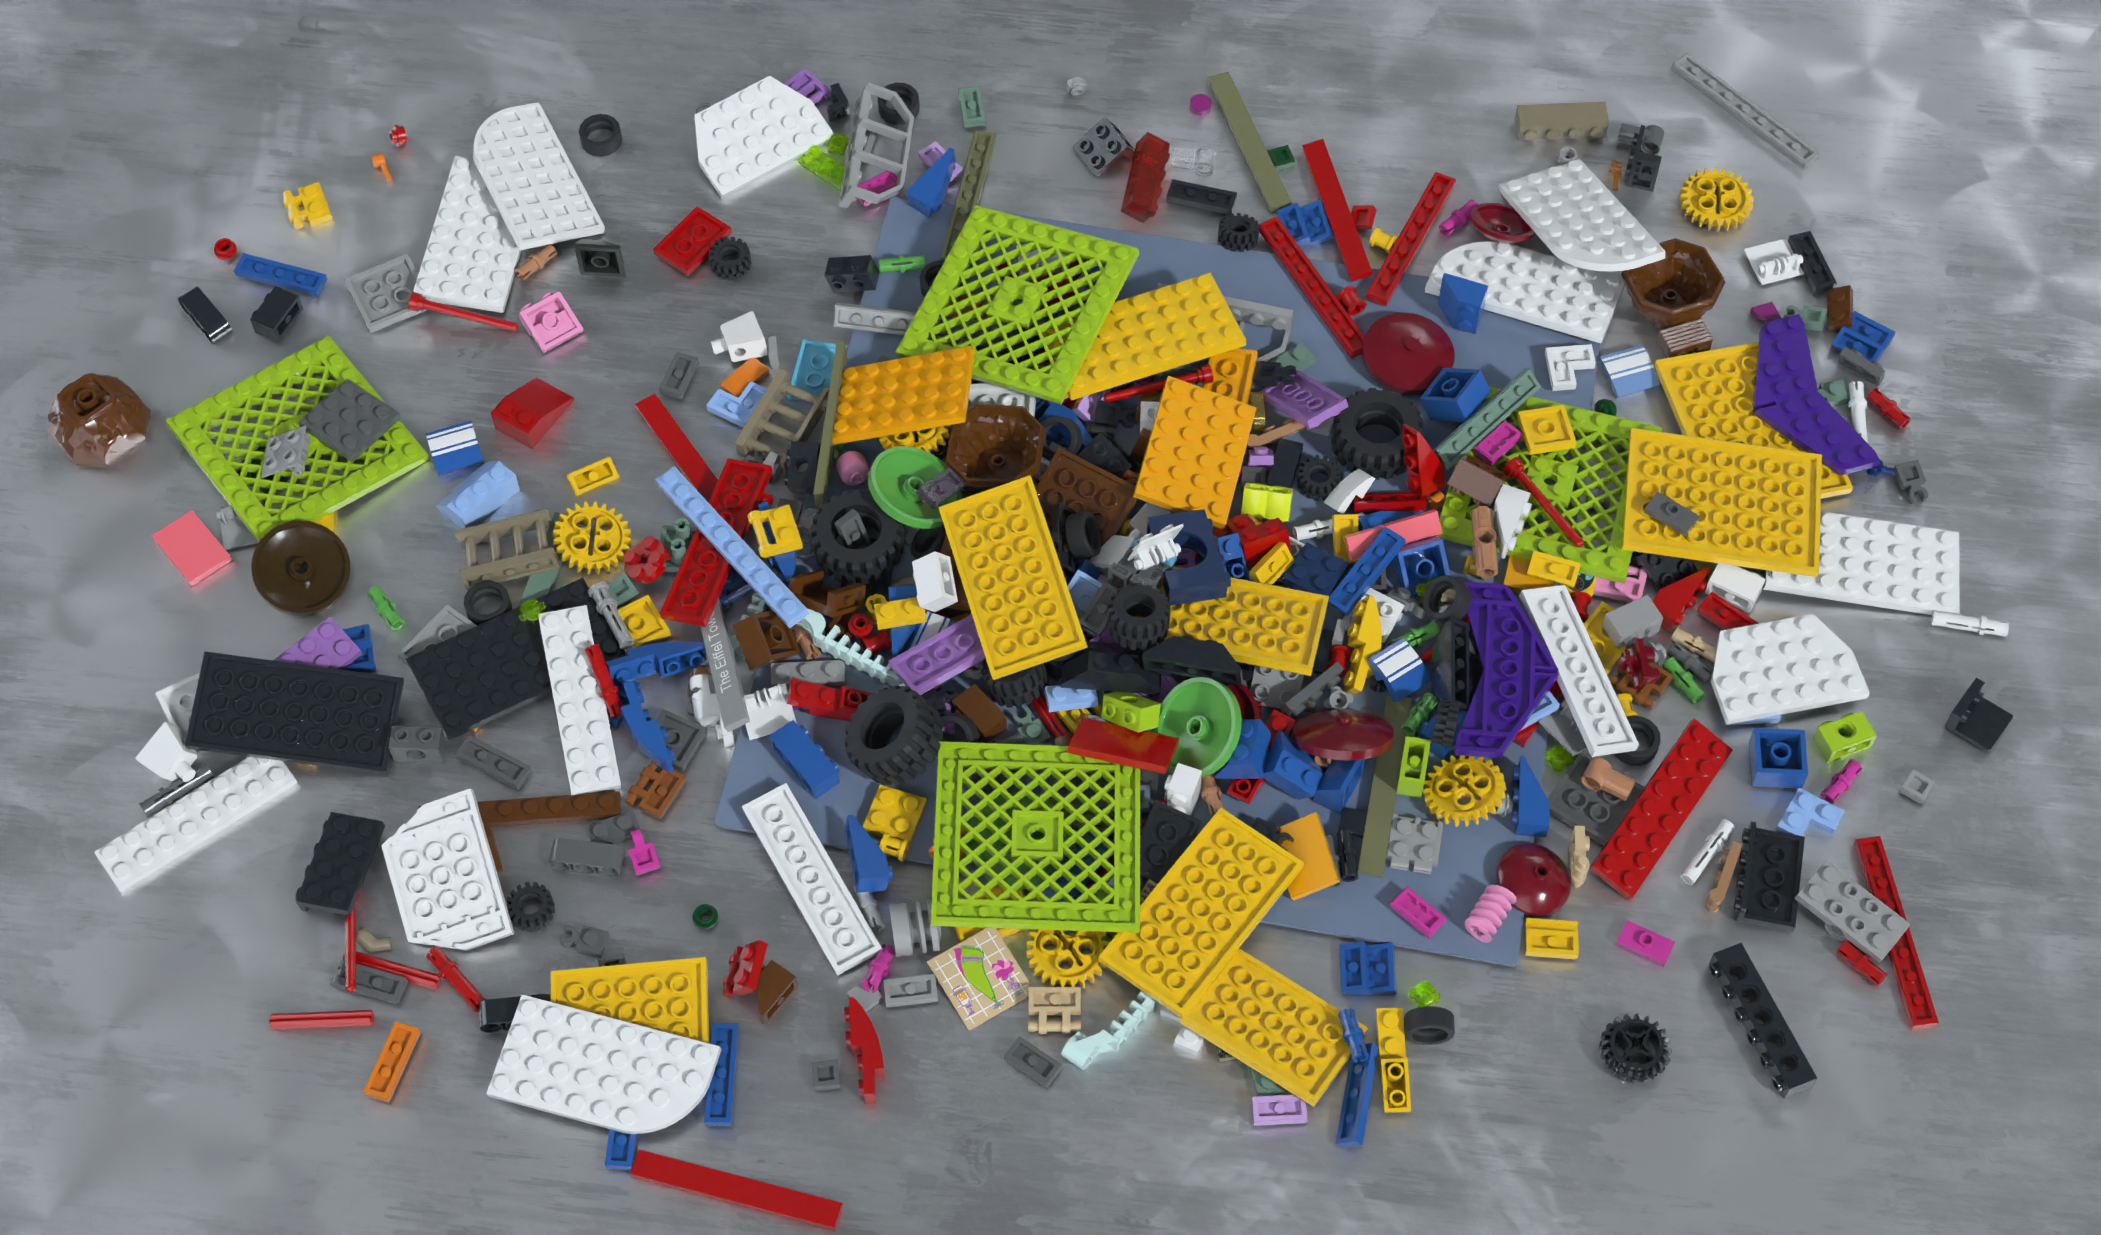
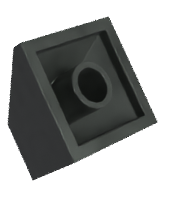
M581 239L575 243L574 249L580 274L626 276L619 245L597 239Z

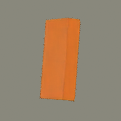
M749 358L720 384V388L739 398L751 381L758 384L770 373L769 368L756 358Z

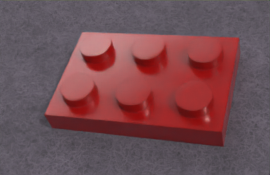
M696 206L653 248L654 255L689 276L709 256V250H712L711 246L713 244L717 245L716 241L719 239L723 242V238L728 237L732 233V229L724 222Z

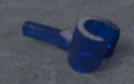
M1880 460L1878 466L1869 468L1866 471L1868 475L1878 477L1880 472L1895 474L1892 467L1883 465L1882 460Z

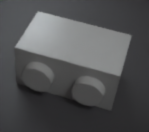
M1647 595L1606 613L1602 627L1618 649L1625 645H1633L1636 638L1651 637L1657 634L1660 630L1663 616Z

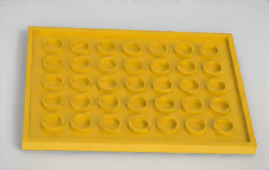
M1758 342L1655 361V370L1682 435L1806 452L1755 416L1756 410L1753 411ZM1822 464L1821 499L1851 493L1853 486L1848 475L1837 474Z
M1631 428L1622 550L1817 577L1819 573L1822 454ZM1657 492L1699 515L1697 523L1687 536L1644 513L1645 507Z

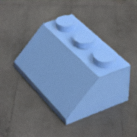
M487 461L435 504V507L460 529L473 527L483 522L516 494L520 488L516 475L500 461Z

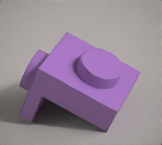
M1267 447L1248 449V466L1266 467V473H1270L1271 466L1274 465L1272 449Z

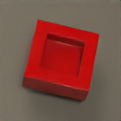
M1353 205L1351 215L1356 229H1372L1377 211L1374 205Z

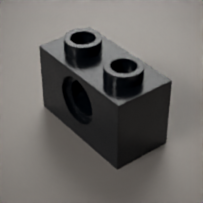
M791 441L790 449H787L786 452L789 469L788 472H785L784 482L785 486L793 494L814 493L821 447L819 442ZM802 464H808V467L805 471L798 472L799 467Z

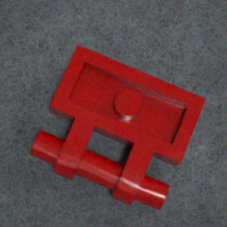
M757 940L746 944L744 948L741 946L735 947L734 954L730 955L728 964L730 968L728 975L724 976L722 983L724 986L723 996L732 997L733 992L742 996L756 990L768 946L767 943Z

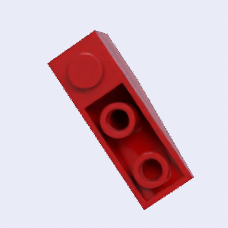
M1404 424L1402 440L1405 446L1404 461L1407 468L1406 482L1408 489L1423 497L1445 488L1444 465L1422 434Z
M1705 568L1660 589L1652 601L1663 616L1660 628L1671 633L1675 626H1681L1686 617L1684 613L1687 608L1692 610L1698 600L1697 594L1699 591L1703 593L1707 588L1709 568Z

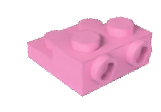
M560 291L554 294L552 292L547 293L541 298L540 302L534 305L533 303L527 304L521 309L522 312L519 314L520 321L529 335L533 336L543 353L583 332V327Z

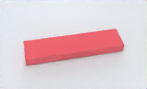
M1433 509L1345 535L1344 537L1349 559L1355 560L1361 558L1385 526L1405 538V544L1442 534L1438 511Z

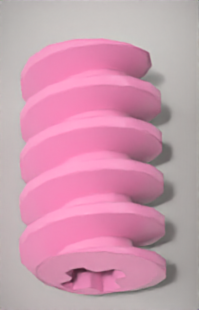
M1487 886L1479 901L1475 904V909L1470 912V917L1465 920L1467 931L1481 942H1491V936L1497 933L1496 928H1500L1502 925L1501 920H1505L1507 917L1506 912H1510L1512 909L1511 904L1516 903V896L1502 886Z

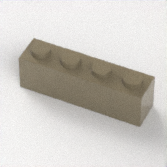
M1606 102L1517 105L1515 125L1518 140L1606 137L1609 119Z

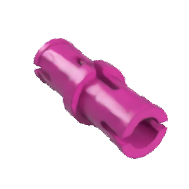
M1471 199L1459 210H1454L1451 216L1439 225L1440 232L1448 237L1458 227H1463L1470 218L1471 210L1478 205L1477 202Z
M1850 759L1839 773L1833 775L1830 784L1820 793L1821 799L1834 804L1838 797L1851 787L1852 781L1863 770L1861 764L1856 760Z
M882 944V949L879 950L875 959L869 963V971L862 982V987L867 992H870L872 985V993L876 992L882 978L888 974L889 964L895 955V948L888 944L884 951L886 944Z

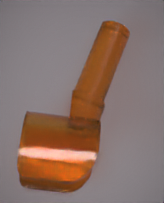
M1612 160L1609 172L1615 174L1613 191H1618L1619 178L1623 169V163Z

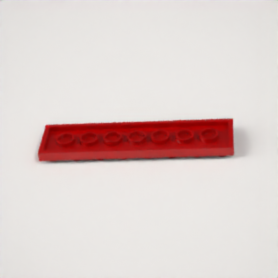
M728 458L708 503L744 540L750 526L747 516L750 512L757 510L773 469L771 465ZM698 528L659 614L661 619L706 627L732 565Z
M1692 719L1594 859L1589 869L1627 900L1632 899L1733 749L1698 720Z

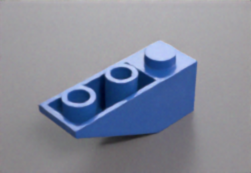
M1052 402L1038 420L1041 423L1049 417L1060 416L1070 418L1076 422L1081 429L1083 437L1082 446L1077 454L1093 440L1075 412L1061 404ZM1055 425L1048 431L1046 440H1052L1068 449L1071 443V434L1065 426Z
M1234 533L1217 537L1219 542L1218 552L1223 554L1225 560V572H1229L1232 578L1250 581L1239 534Z
M1520 756L1519 764L1513 767V780H1517V788L1513 787L1512 800L1513 803H1516V810H1512L1511 825H1516V835L1546 837L1549 829L1550 803L1524 756Z

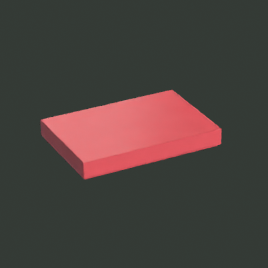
M193 510L152 535L153 540L191 587L232 561L228 552Z

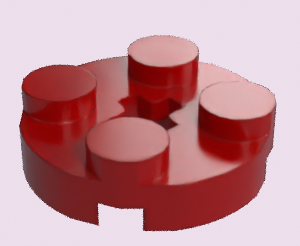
M653 536L645 537L623 555L625 573L635 583L642 582L648 584L653 582L666 569L663 565L666 559L669 561V549Z

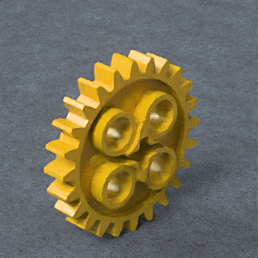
M1714 167L1713 172L1705 168L1703 174L1697 170L1695 176L1690 174L1688 180L1684 181L1680 191L1679 202L1682 203L1681 210H1686L1685 217L1692 216V223L1697 220L1699 221L1698 227L1706 224L1707 230L1715 226L1716 231H1719L1720 227L1723 226L1728 231L1730 225L1737 228L1738 222L1743 224L1745 218H1749L1754 196L1751 195L1752 189L1747 188L1748 182L1741 183L1742 176L1733 177L1734 171L1728 175L1725 168L1721 172H1718L1716 167ZM1715 185H1717V195L1714 194L1716 190ZM1716 202H1717V204H1719V205H1718V208H1717L1718 214L1716 213V210H1715Z
M951 425L918 430V442L915 435L916 431L879 437V441L885 450L893 447L908 446L931 453V450L938 452L937 446L939 444L946 445L944 438H949Z
M585 501L583 508L577 503L575 504L574 511L567 508L566 515L560 514L559 521L555 522L556 530H553V537L555 538L553 546L557 547L556 554H562V562L569 560V568L577 565V572L586 568L588 575L591 569H595L597 574H600L601 568L609 572L610 564L617 568L618 560L623 562V555L629 550L631 545V538H629L631 530L627 529L628 522L622 521V513L615 516V508L608 511L606 510L607 505L605 503L599 508L597 501L593 503L592 507H589L587 501ZM595 520L593 555L590 556L588 555L591 521ZM582 524V525H585L586 527L580 528V527H578V526H576V525ZM601 527H608L610 530H602ZM576 545H581V546H583L584 548L578 549V548H575L574 546H576ZM599 548H606L608 551H600Z
M1452 755L1450 758L1451 762L1448 763L1445 760H1441L1442 767L1434 765L1435 773L1427 774L1429 780L1424 782L1425 789L1423 794L1426 806L1429 807L1431 814H1436L1437 820L1444 817L1445 824H1449L1454 820L1455 827H1458L1460 822L1464 821L1465 826L1468 827L1471 820L1478 825V818L1482 817L1488 820V812L1496 814L1495 806L1502 807L1501 799L1506 798L1504 791L1506 790L1503 773H1500L1499 766H1493L1491 759L1485 762L1484 757H1479L1476 760L1474 756H1469V758L1465 759V756L1460 755V759L1456 760Z
M1034 929L1036 932H1029V939L1031 941L1026 942V948L1029 949L1026 951V957L1031 959L1029 960V968H1035L1034 976L1042 974V983L1051 980V987H1055L1057 983L1061 984V987H1066V984H1070V987H1075V984L1079 983L1082 988H1085V980L1094 983L1093 974L1101 976V968H1107V966L1098 961V956L1110 943L1105 941L1107 939V932L1075 931L1076 934L1073 936L1064 934L1068 930ZM1047 945H1053L1056 947L1054 950L1044 949V947ZM1088 949L1091 950L1092 953L1089 955H1084L1080 953V951ZM1062 964H1070L1072 967L1069 969H1062L1059 966Z

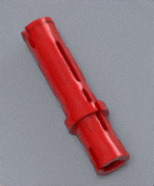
M594 644L590 646V649L589 647L585 648L584 651L587 654L601 690L599 693L600 697L604 698L610 717H618L620 713L623 715L621 711L623 705L618 695L619 688L614 685L600 645Z
M439 946L432 948L429 951L432 955L427 953L426 958L439 970L440 977L447 979L475 1012L479 1011V1003L487 999L458 969V964L455 961H451Z

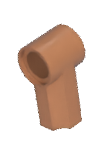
M1599 757L1591 759L1581 777V782L1585 787L1594 791L1602 789L1624 801L1628 799L1636 780L1613 770L1610 763Z

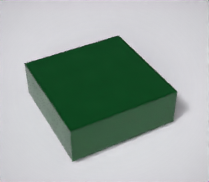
M1288 145L1267 150L1276 171L1295 166L1296 161Z

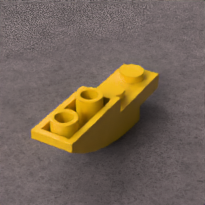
M1371 595L1357 602L1354 608V614L1356 615L1354 623L1350 625L1347 633L1349 636L1347 645L1355 649L1350 656L1352 664L1350 671L1344 677L1343 684L1345 685L1344 692L1351 693L1353 696L1362 692L1365 679L1374 675L1367 658L1381 650V622L1375 598Z
M1376 1008V1043L1379 1047L1378 1067L1384 1113L1411 1112L1403 1008Z

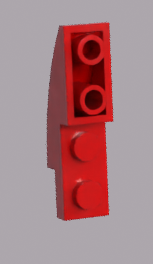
M792 678L789 683L787 704L808 709L807 714L850 721L851 715L859 709L857 706L861 702L864 703L872 693L842 686L838 690Z
M1275 709L1265 725L1271 733L1268 753L1277 732L1281 731L1290 736L1293 731V725L1296 722L1295 719ZM1234 779L1227 794L1249 805L1262 788L1266 779Z
M848 997L849 1007H844L845 1023L850 1022V1031H845L846 1047H851L852 1055L857 1056L858 1071L863 1070V1079H858L859 1095H864L865 1104H876L875 1079L885 1078L880 1042L875 1028L863 1007L854 997Z

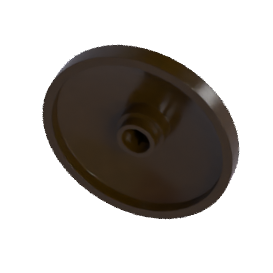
M309 521L288 522L269 531L256 546L251 563L253 582L261 598L274 609L295 616L320 613L335 604L347 588L351 571L349 554L341 539L327 527Z

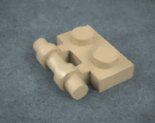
M1574 826L1568 845V871H1570V880L1574 887H1580L1584 884L1590 867L1589 860L1586 857V851H1589L1590 838L1585 836V826Z
M1029 987L1028 1013L1029 1015H1039V1021H1028V1032H1039V1034H1047V1032H1062V1034L1081 1032V1021H1070V1015H1081V987ZM1047 1015H1062V1021H1047Z

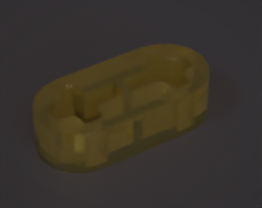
M1250 392V405L1256 407L1252 428L1253 431H1262L1266 426L1263 393Z

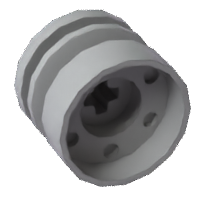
M932 897L926 898L927 910L922 911L919 899L915 900V912H909L905 901L889 904L896 957L913 955L914 943L919 942L922 952L927 953L926 941L930 940L933 952L940 951L941 927L931 926Z

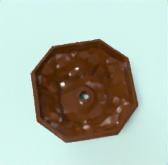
M1676 238L1659 243L1665 250V259L1622 271L1621 277L1627 288V293L1631 297L1633 307L1640 314L1646 316L1645 319L1651 321L1653 326L1659 329H1666L1694 321V319H1700L1713 308L1726 283L1705 247Z
M89 373L68 384L56 395L48 414L47 436L76 466H109L145 441L151 410L125 382L117 377Z
M977 404L967 412L964 423L951 425L945 465L967 488L974 489L976 493L1029 475L1033 478L1040 471L1045 428L1023 406Z

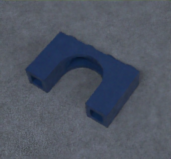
M1205 509L1148 517L1146 534L1152 533L1153 536L1159 534L1160 530L1166 526L1173 524L1176 527L1183 524V528L1173 540L1174 544L1178 543L1180 548L1191 549L1200 554L1204 559L1200 564L1193 567L1164 571L1163 588L1165 595L1168 597L1167 601H1170V605L1226 598L1227 588L1231 587V578L1229 572L1224 570V556L1218 552V538L1212 534L1213 523L1211 518H1207Z

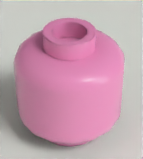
M845 452L836 462V469L844 484L857 486L867 480L870 469L864 455L860 452Z

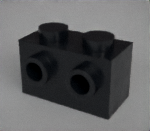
M871 255L828 258L824 276L833 293L876 290L880 272Z
M275 286L266 295L260 307L253 312L250 321L255 333L279 342L302 312L303 306L298 295Z

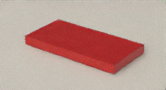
M1082 717L1068 745V753L1166 774L1179 745V738L1148 731L1136 732L1120 725Z

